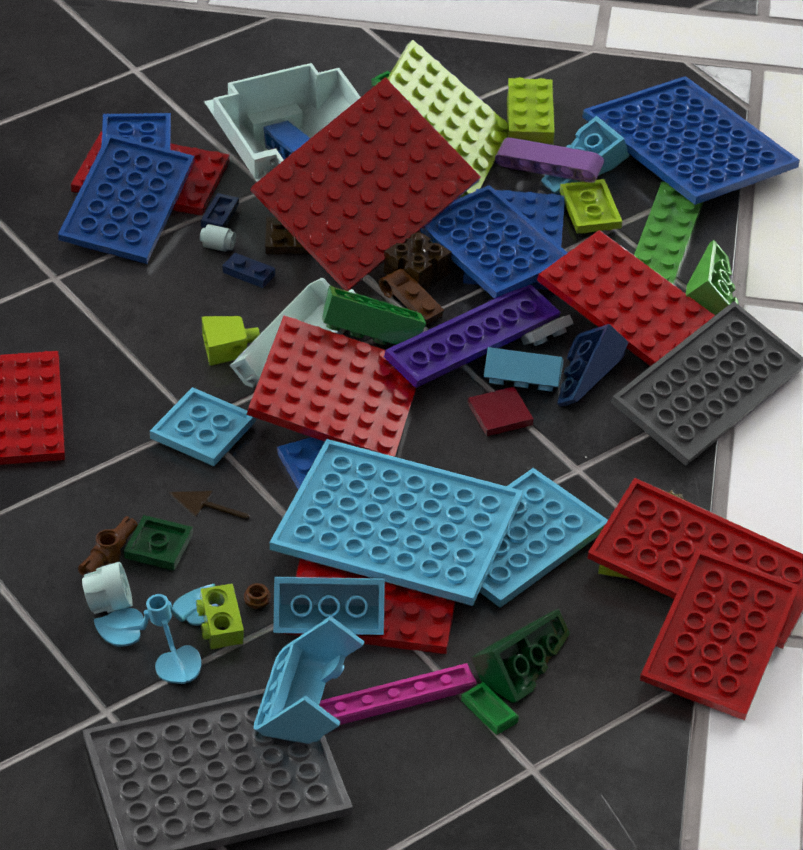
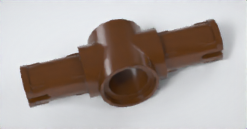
M126 516L116 528L100 531L96 535V545L91 549L90 555L78 566L79 573L84 576L88 572H95L96 568H100L102 565L117 563L121 558L120 550L126 544V539L136 530L137 522L133 518L130 519V517Z

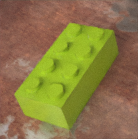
M544 78L508 79V138L553 145L554 110L552 80Z

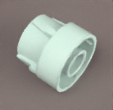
M120 562L96 568L95 572L85 574L84 578H82L84 594L88 606L94 614L104 611L110 613L133 605L129 582Z

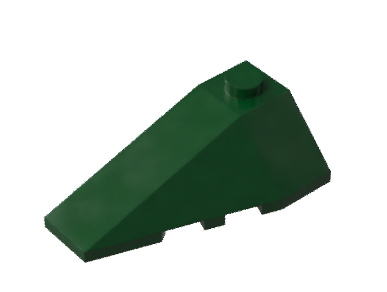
M556 609L472 656L471 660L481 682H484L490 689L514 703L534 690L537 685L536 680L540 674L545 673L548 668L547 663L553 655L558 653L570 632L560 610Z

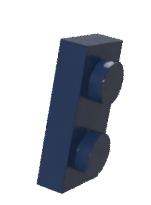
M217 193L201 219V228H206L208 224L226 228L239 206V198Z
M234 253L222 265L223 273L264 288L275 276L274 267Z

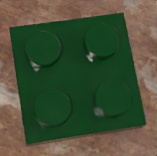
M143 515L124 550V558L175 570L193 536V527Z

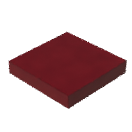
M515 387L468 398V405L486 436L533 425L534 418Z

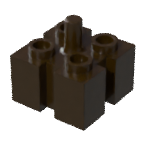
M418 231L413 233L410 238H407L405 243H396L384 251V273L389 275L398 269H403L426 290L431 287V280L434 279L438 282L451 274L452 252L439 243L431 244V238Z

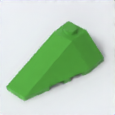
M714 240L709 243L688 282L686 296L691 297L716 316L733 301L737 304L739 303L736 297L733 298L732 292L736 289L729 278L732 275L729 258Z

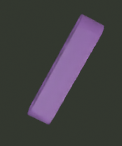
M508 137L503 140L495 156L496 162L506 168L588 183L596 181L604 164L603 157L594 152Z

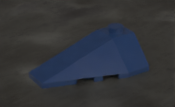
M610 324L576 336L567 357L570 365L564 370L567 379L561 385L557 403L560 407L576 403L624 357V351L629 342Z

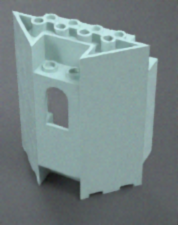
M309 63L228 83V95L215 97L204 102L258 182L283 161L276 148L271 150L265 148L264 126L289 121L309 138H312L361 97L340 68L318 73L313 64Z

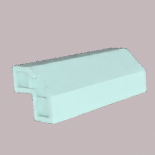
M324 278L310 283L230 365L245 385L251 388L257 386L283 315L319 326L337 334H343L346 331L342 328L340 331L329 329L326 327L327 324L323 323L322 316L327 291L330 286Z

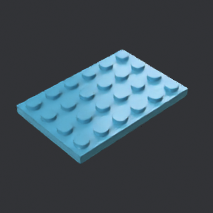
M534 468L506 486L522 490V500L479 591L500 608L597 538L608 521L605 517Z

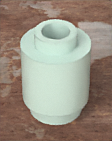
M208 224L206 228L201 230L200 242L206 248L224 252L227 250L232 251L236 242V233L232 232L229 228Z

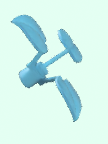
M215 584L203 586L186 593L175 601L173 607L165 595L155 594L146 602L148 610L144 611V618L137 609L124 608L104 617L94 619L95 627L100 636L108 643L123 647L139 641L141 636L140 630L147 628L150 618V621L156 626H163L171 652L164 653L157 659L155 669L158 676L169 683H189L200 673L202 666L200 654L190 645L182 646L176 650L168 623L172 618V614L180 622L187 620L189 624L195 626L205 623L203 616H198L196 600H200V589L214 587Z

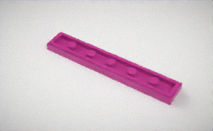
M466 663L321 700L319 706L340 721L339 725L465 693L477 686V682Z

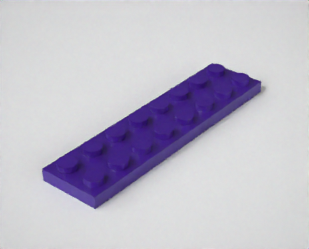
M530 284L508 292L387 349L384 358L417 388L487 354L488 347L498 349L522 337V335L559 318L561 312Z

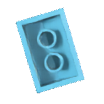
M488 347L484 377L489 379L491 384L504 385V381L514 382V387L528 388L529 384L539 385L538 390L553 392V387L559 388L564 360L558 356Z

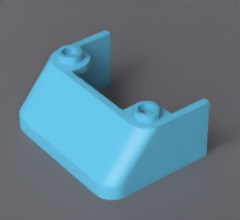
M330 616L287 644L275 659L254 722V729L263 736L310 744L319 741L323 735L338 727L340 721L319 706L326 682L332 678L336 679L341 675L344 670L343 663L345 657L362 647L364 641Z

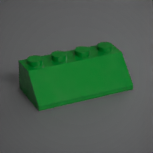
M332 286L328 288L322 320L329 329L340 331L341 328L349 330V334L359 338H363L366 335L372 337L374 342L382 345H387V342L397 345L424 331L426 322L419 312Z

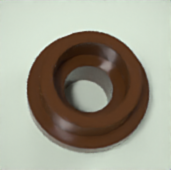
M260 583L250 585L244 593V602L251 608H263L271 601L269 590Z

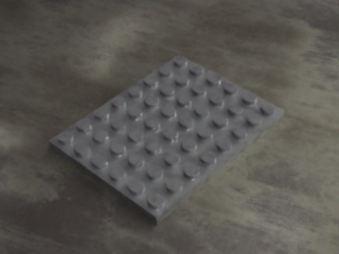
M265 689L83 730L86 747L118 850H207L352 815L353 807L325 735L317 742L305 744L263 736L254 729V722Z

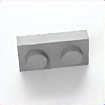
M570 315L563 316L522 335L521 340L524 345L533 343L534 346L548 341L547 336L551 334L553 337L567 332L565 327L574 323Z

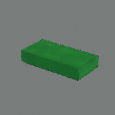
M484 682L461 695V701L495 735L518 723L519 716Z

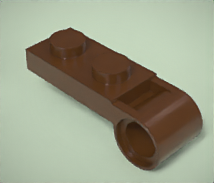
M398 269L379 280V287L386 297L396 296L409 310L421 313L426 325L443 316L444 309L405 270Z

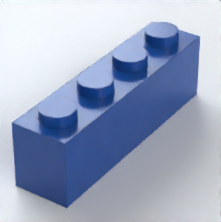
M289 121L263 127L265 148L268 150L276 148L283 160L310 139Z

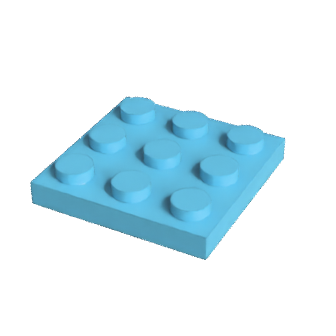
M192 387L150 430V439L215 466L256 422V418L246 415L247 410Z

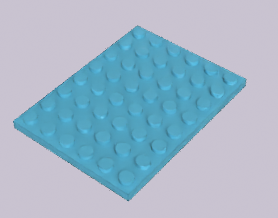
M326 439L270 541V550L366 577L385 579V582L473 606L522 500L523 491Z

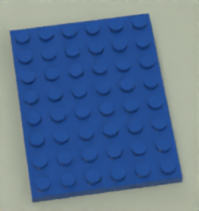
M686 76L583 110L582 118L589 122L594 117H599L625 139L627 152L694 205L799 167L800 160Z

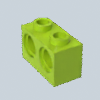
M233 584L200 589V600H196L198 616H203L205 623L201 624L204 640H209L210 649L243 644L244 629ZM212 604H220L221 606L215 607ZM218 627H225V628H227V629H225V630H219V629H217V628H218Z

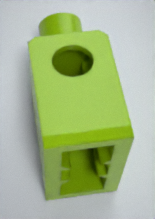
M240 316L202 317V336L209 365L236 360L247 348V343H252L260 335L258 327L245 329Z

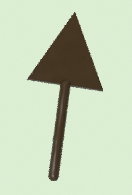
M213 491L169 492L173 498L195 517L206 506L244 519L250 518L246 513L208 502Z

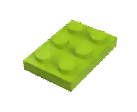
M604 179L596 180L592 183L574 182L560 184V193L564 196L565 206L577 234L622 228V219Z

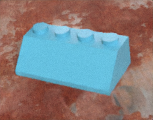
M275 577L273 633H306L332 616L354 634L384 635L385 579Z

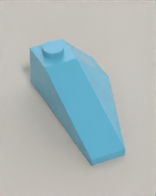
M597 116L581 127L575 134L576 138L572 144L566 146L567 148L594 152L603 157L604 164L599 175L613 169L630 156L627 152L625 139ZM545 175L541 180L542 184L554 194L560 193V184L583 182Z

